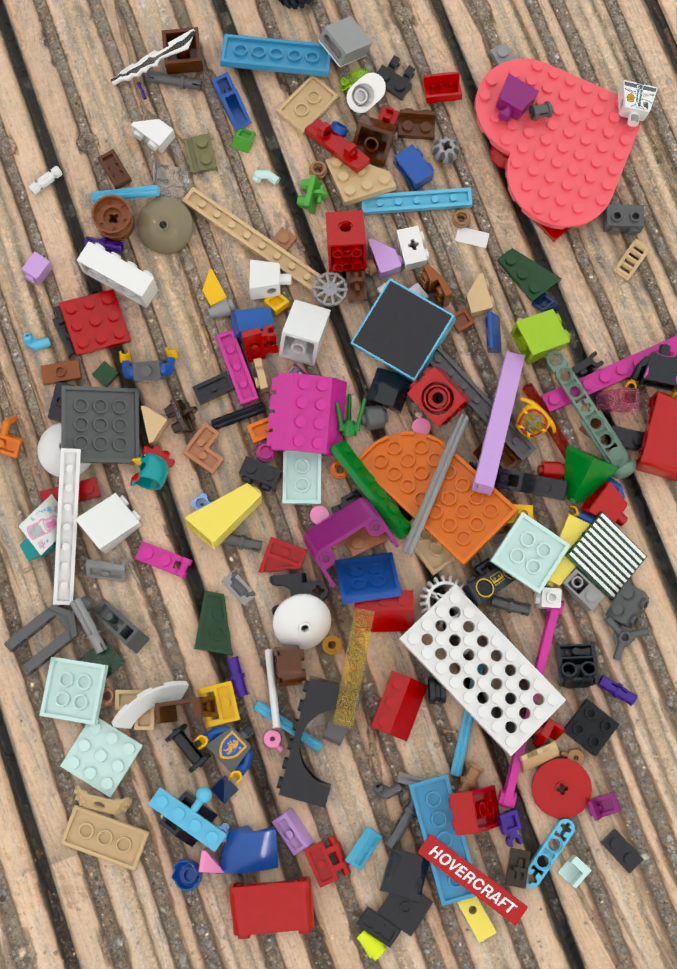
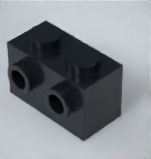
M246 456L239 471V476L243 482L251 485L255 483L260 485L259 488L270 492V490L276 491L282 476V470Z

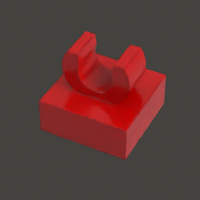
M383 106L378 120L396 125L400 112L394 110V108Z

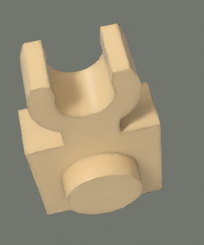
M261 358L253 359L257 372V377H254L256 388H260L261 393L269 392Z

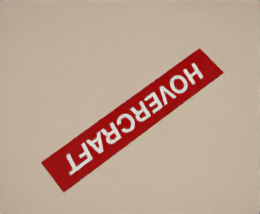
M430 834L417 852L515 926L527 910V905Z

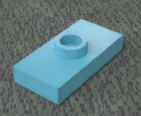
M367 826L345 861L361 870L383 836Z

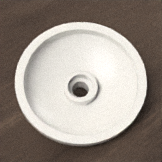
M61 422L52 425L43 433L37 449L41 465L46 471L56 477H59ZM80 463V474L85 472L91 463Z
M297 594L285 599L278 606L273 616V630L278 640L285 646L298 645L299 649L304 650L321 643L331 627V614L328 607L320 598L310 594ZM303 625H307L306 629H301Z

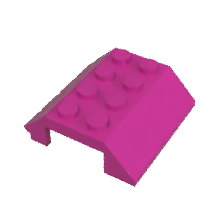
M278 373V377H272L271 391L276 392V394H271L269 410H274L275 412L269 413L268 429H273V432H267L266 446L272 447L271 450L297 451L335 457L330 448L334 444L342 442L343 438L341 431H339L335 402H339L344 424L347 382L333 377L299 373Z

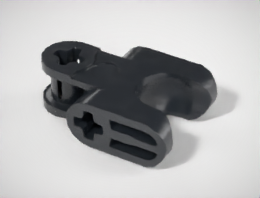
M306 573L272 575L269 577V582L272 585L287 587L290 590L291 596L310 594L317 597L313 591L320 587L324 592L318 598L324 601L328 597V588L325 583L320 581L307 582ZM275 605V606L272 608V614H273V615H274V613H275V611H276V609L278 608L279 605Z

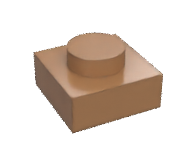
M281 227L271 241L288 252L297 241V237Z

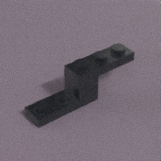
M469 462V465L477 470L478 463ZM498 468L494 486L565 501L569 482Z

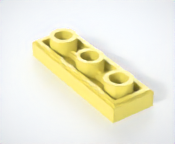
M477 897L457 902L479 943L497 933ZM475 906V911L469 912V908Z

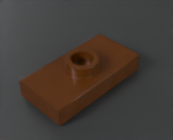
M114 149L97 157L115 189H119L132 182Z

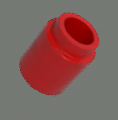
M542 461L541 465L537 466V475L557 480L564 479L565 464L558 461Z

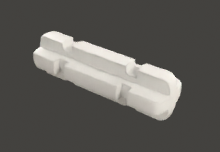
M58 166L50 169L51 172L48 171L39 177L36 183H31L29 188L32 193L37 194L41 191V188L44 189L55 181L54 178L58 179L62 176L60 168Z

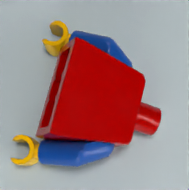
M611 477L584 502L580 508L581 512H578L576 506H570L571 509L576 511L572 516L578 517L592 525L596 523L599 527L603 526L597 521L598 518L605 525H609L601 517L602 513L613 524L616 522L619 526L624 525L628 520L623 514L627 507V502L625 501L622 485Z

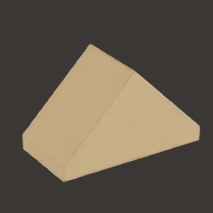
M144 405L141 406L148 442L152 447L156 445L168 427L169 422L166 418Z

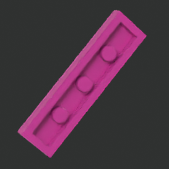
M233 330L216 335L240 405L243 406L259 400L237 338H234Z

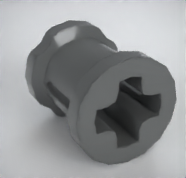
M545 101L544 104L540 105L531 104L529 106L530 118L532 121H536L538 118L552 117L553 108L550 101Z

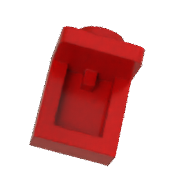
M548 718L533 734L536 737L532 744L540 748L549 737L557 740L564 733L565 728Z

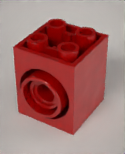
M363 210L325 212L329 272L366 270V237Z
M430 366L423 372L422 375L424 377L420 381L416 380L409 386L410 391L407 394L438 427H441L450 422L472 399L441 367L434 366L432 368ZM440 393L444 397L442 403H440L438 400V396Z

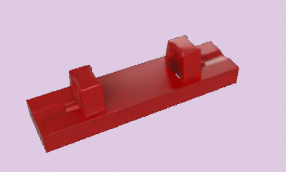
M317 118L305 128V134L358 174L370 164V158L358 150L357 145L353 142L349 143L342 136L332 131L331 125L327 122L323 123Z

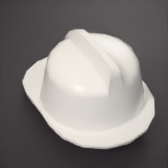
M367 73L356 81L347 92L346 98L350 109L357 113H365L384 96L386 90L384 79L379 74Z

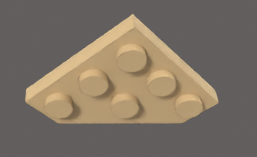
M336 157L325 160L327 170L344 206L396 190V184L390 171L369 164L357 174Z

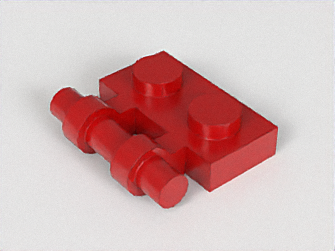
M335 835L328 837L330 846L327 848L320 841L304 849L320 888L338 880L336 871L340 869L344 876L351 873L348 866L350 864L345 861L341 850L342 845L340 841H337ZM334 852L335 857L338 861V863L332 865V862L328 856V854Z

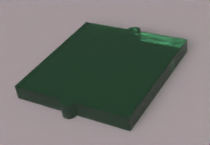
M103 638L108 647L106 650L96 654L93 647L78 661L108 665L107 679L125 661L119 656L117 649L113 648Z

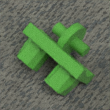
M311 175L310 179H302L301 190L307 193L306 196H298L297 205L300 208L307 209L309 213L315 214L317 204H321L322 200L328 199L329 194L324 191L325 186L316 179L317 176Z

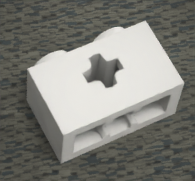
M418 226L396 230L395 237L403 260L404 271L421 268L423 265H426L429 253L427 248L424 249L423 242H425L423 231H419Z

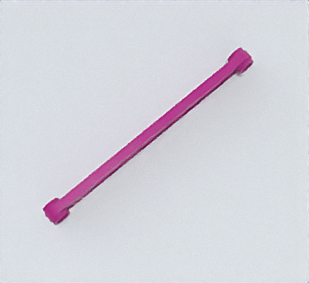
M562 600L560 608L545 609V612L548 613L534 665L542 675L544 674L557 617L561 616L565 602ZM535 694L533 696V702L535 704L537 702L538 694ZM524 708L521 718L527 719L529 711ZM527 741L511 757L504 789H500L497 798V804L501 807L513 809L515 806L517 793L514 791L521 767L519 757L524 755Z

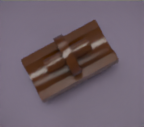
M365 270L346 271L349 302L367 301Z

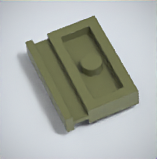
M209 133L184 139L192 175L199 172L205 173L218 170Z

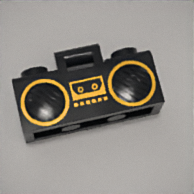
M487 558L473 567L475 574L466 580L467 585L462 590L477 607L516 579L491 563L490 558ZM488 567L490 572L485 575L483 570Z

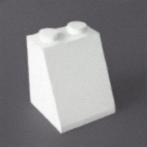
M294 300L282 331L278 356L315 366L331 310Z
M116 493L75 519L96 546L105 554L142 526L139 522L141 519L139 514L135 510L131 512L127 507L129 502L123 495L119 497Z

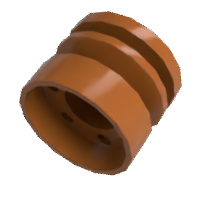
M105 195L99 198L93 205L91 211L92 220L102 237L118 242L125 240L132 234L135 227V218L127 201L122 197Z

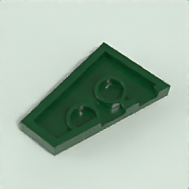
M513 248L497 260L532 303L562 279Z

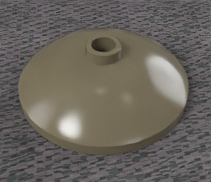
M169 197L156 198L147 203L139 214L137 226L140 238L148 248L162 254L175 253L184 248L192 237L193 219L191 213L183 203ZM165 221L167 224L166 228L162 229L160 226L161 222Z

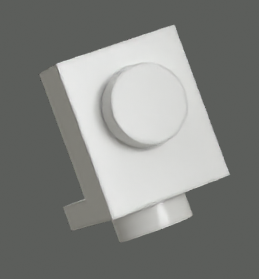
M544 587L540 594L534 593L536 609L560 608L562 590Z

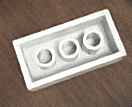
M88 242L77 259L83 273L145 308L149 306L158 291L152 273L147 270L141 271L137 269V265L131 261L125 262L121 260V257L115 252L109 253L105 251V248L99 243L93 244Z

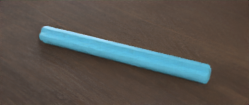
M479 664L477 671L480 675H483L485 665ZM472 679L470 681L469 689L473 687ZM465 709L450 772L451 775L460 777L462 774L474 719Z

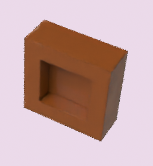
M465 307L453 314L456 317L453 326L458 334L475 324Z

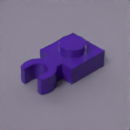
M513 808L496 814L501 834L507 835L505 839L506 845L512 848L514 838H516L518 844H522L523 839L517 832V830L522 829L517 809Z

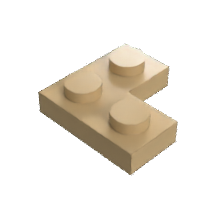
M115 690V710H120L126 703H131L144 690ZM155 707L146 711L136 720L134 730H155Z

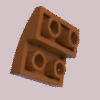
M428 264L423 265L421 279H419L422 289H426L428 294L435 292V300L441 304L442 308L448 306L453 294L449 285L435 269Z

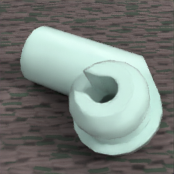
M267 169L256 170L252 176V180L256 183H260L262 179H267L275 186L281 179Z

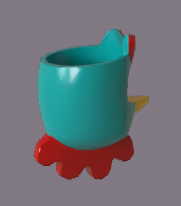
M147 445L144 446L143 455L140 458L132 459L140 468V472L132 476L130 485L134 486L137 484L145 489L160 490L166 482L168 468L175 464V460L169 459L170 453L168 451L161 452V448L158 445H155L153 449Z

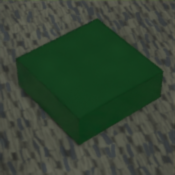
M105 361L92 373V376L105 387H108L119 375Z

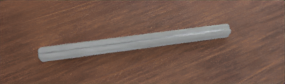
M458 415L402 551L405 554L412 555L469 420L467 415Z

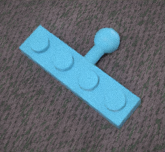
M160 787L148 805L215 852L227 833L197 813L203 803H208L211 800L212 791L208 787L199 788L196 792L197 799L190 808Z

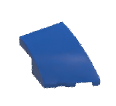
M249 825L230 829L219 861V865L224 873L216 874L250 873L278 868L276 829L269 827L254 831Z

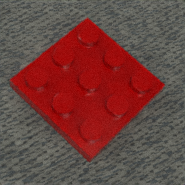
M114 289L59 302V308L76 357L131 342V337Z

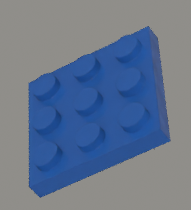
M392 552L335 560L342 604L401 596V588Z

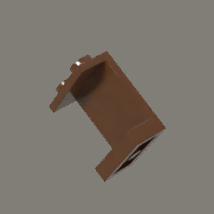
M215 696L155 703L154 716L157 719V724L177 722L176 706L191 703L193 704L194 718L217 716Z

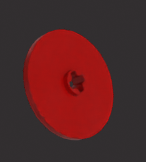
M555 758L545 762L537 769L532 780L531 788L535 803L544 813L554 818L565 819L576 816L585 809L591 798L592 784L588 773L580 764L571 759ZM560 783L567 787V789L563 790L564 793L556 790V788L560 787Z

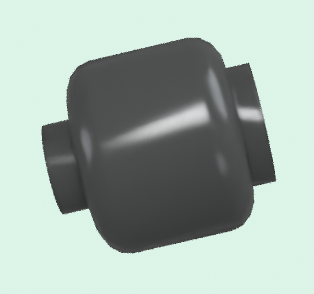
M381 405L365 407L360 424L364 425L368 431L383 429L386 423H388L387 410L383 409Z

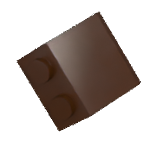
M362 115L358 121L353 143L357 145L358 150L370 158V163L384 167L393 144L397 126Z

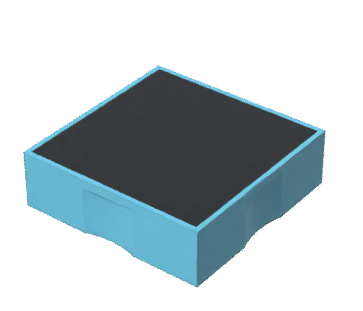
M389 278L352 339L351 345L369 357L390 366L395 372L410 381H420L423 372L431 362L434 352L443 343L454 325L456 317Z

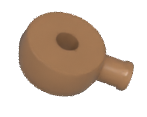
M573 748L568 752L563 750L560 752L562 757L571 759L580 765L584 763L585 756L580 749Z

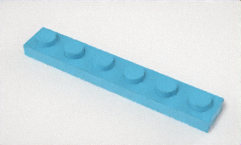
M471 187L385 193L361 201L363 215L472 208L473 205Z

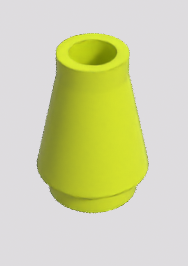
M365 930L357 937L369 958H373L374 961L387 950L383 946L384 943Z

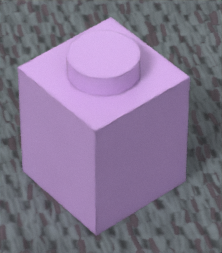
M34 252L22 267V271L25 274L24 277L33 284L36 282L41 285L54 267L49 260Z

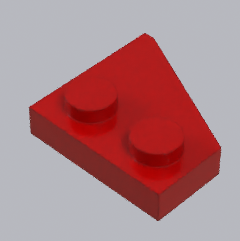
M271 537L258 572L265 573L299 569L302 567L308 550Z

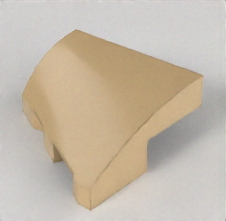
M552 742L520 756L522 772L524 773L551 759L558 758L559 751L556 743Z

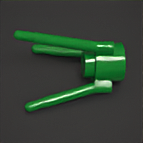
M348 394L347 420H344V424L339 402H335L341 436H357V431H360V423L367 401L366 398H363L356 425L355 421H351V394Z

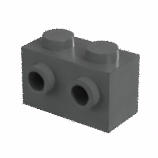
M608 204L603 212V232H609V234L613 235L619 233L636 235L644 228V205Z

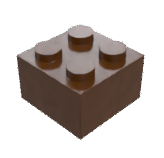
M198 27L162 30L163 49L169 46L168 42L192 29L195 30L184 41L177 43L164 53L165 55L184 46L193 37L188 50L164 58L167 74L203 71Z

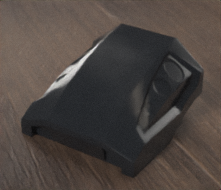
M377 368L366 397V402L370 401L374 405H381L401 414L412 381L394 372Z
M594 642L566 645L555 643L559 686L571 689L588 688L598 684L597 655Z
M392 849L379 891L388 892L419 903L430 862L422 856L404 850Z

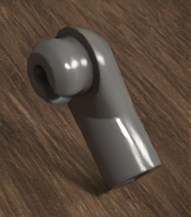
M376 782L373 785V792L384 799H389L403 792L399 783L390 787L381 782Z

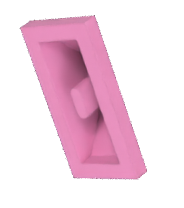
M204 848L201 852L199 872L224 873L210 849Z

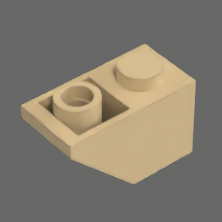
M483 273L478 275L464 301L466 309L472 318L486 315L495 306L494 298L488 292L490 288L488 279L484 278Z

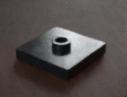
M389 893L377 913L411 937L433 901L424 894H421L419 903H415L412 900Z

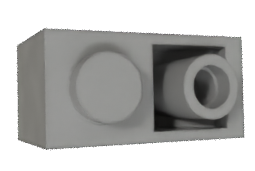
M577 569L563 582L572 598L587 612L591 611L605 597Z

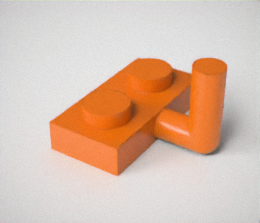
M13 415L2 423L0 453L18 458L23 439L8 434L10 425L17 422V417Z

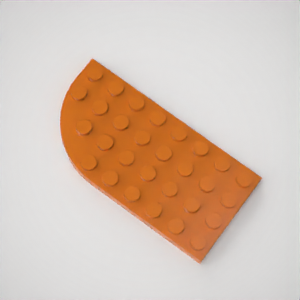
M401 431L398 434L386 435L378 439L361 453L358 458L363 462V465L370 474L374 476L381 488L415 520L446 443L430 434ZM455 452L424 529L465 566L519 512V509L495 487L490 496L473 491L472 486L476 470Z

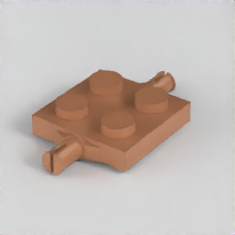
M363 527L334 545L333 549L335 550L345 545L352 557H356L387 542L388 539L385 533L379 536H372Z

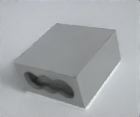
M351 16L325 26L318 39L339 67L365 57L373 43Z

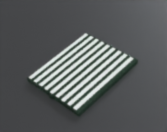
M602 511L599 512L565 554V557L610 600L614 599L624 583L631 578L647 557Z

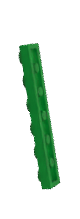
M345 440L334 444L330 451L372 503L399 540L407 537L412 527L410 522L405 519L398 507L388 497L386 491L381 488L374 476L370 474L363 465V462L356 456L351 446Z

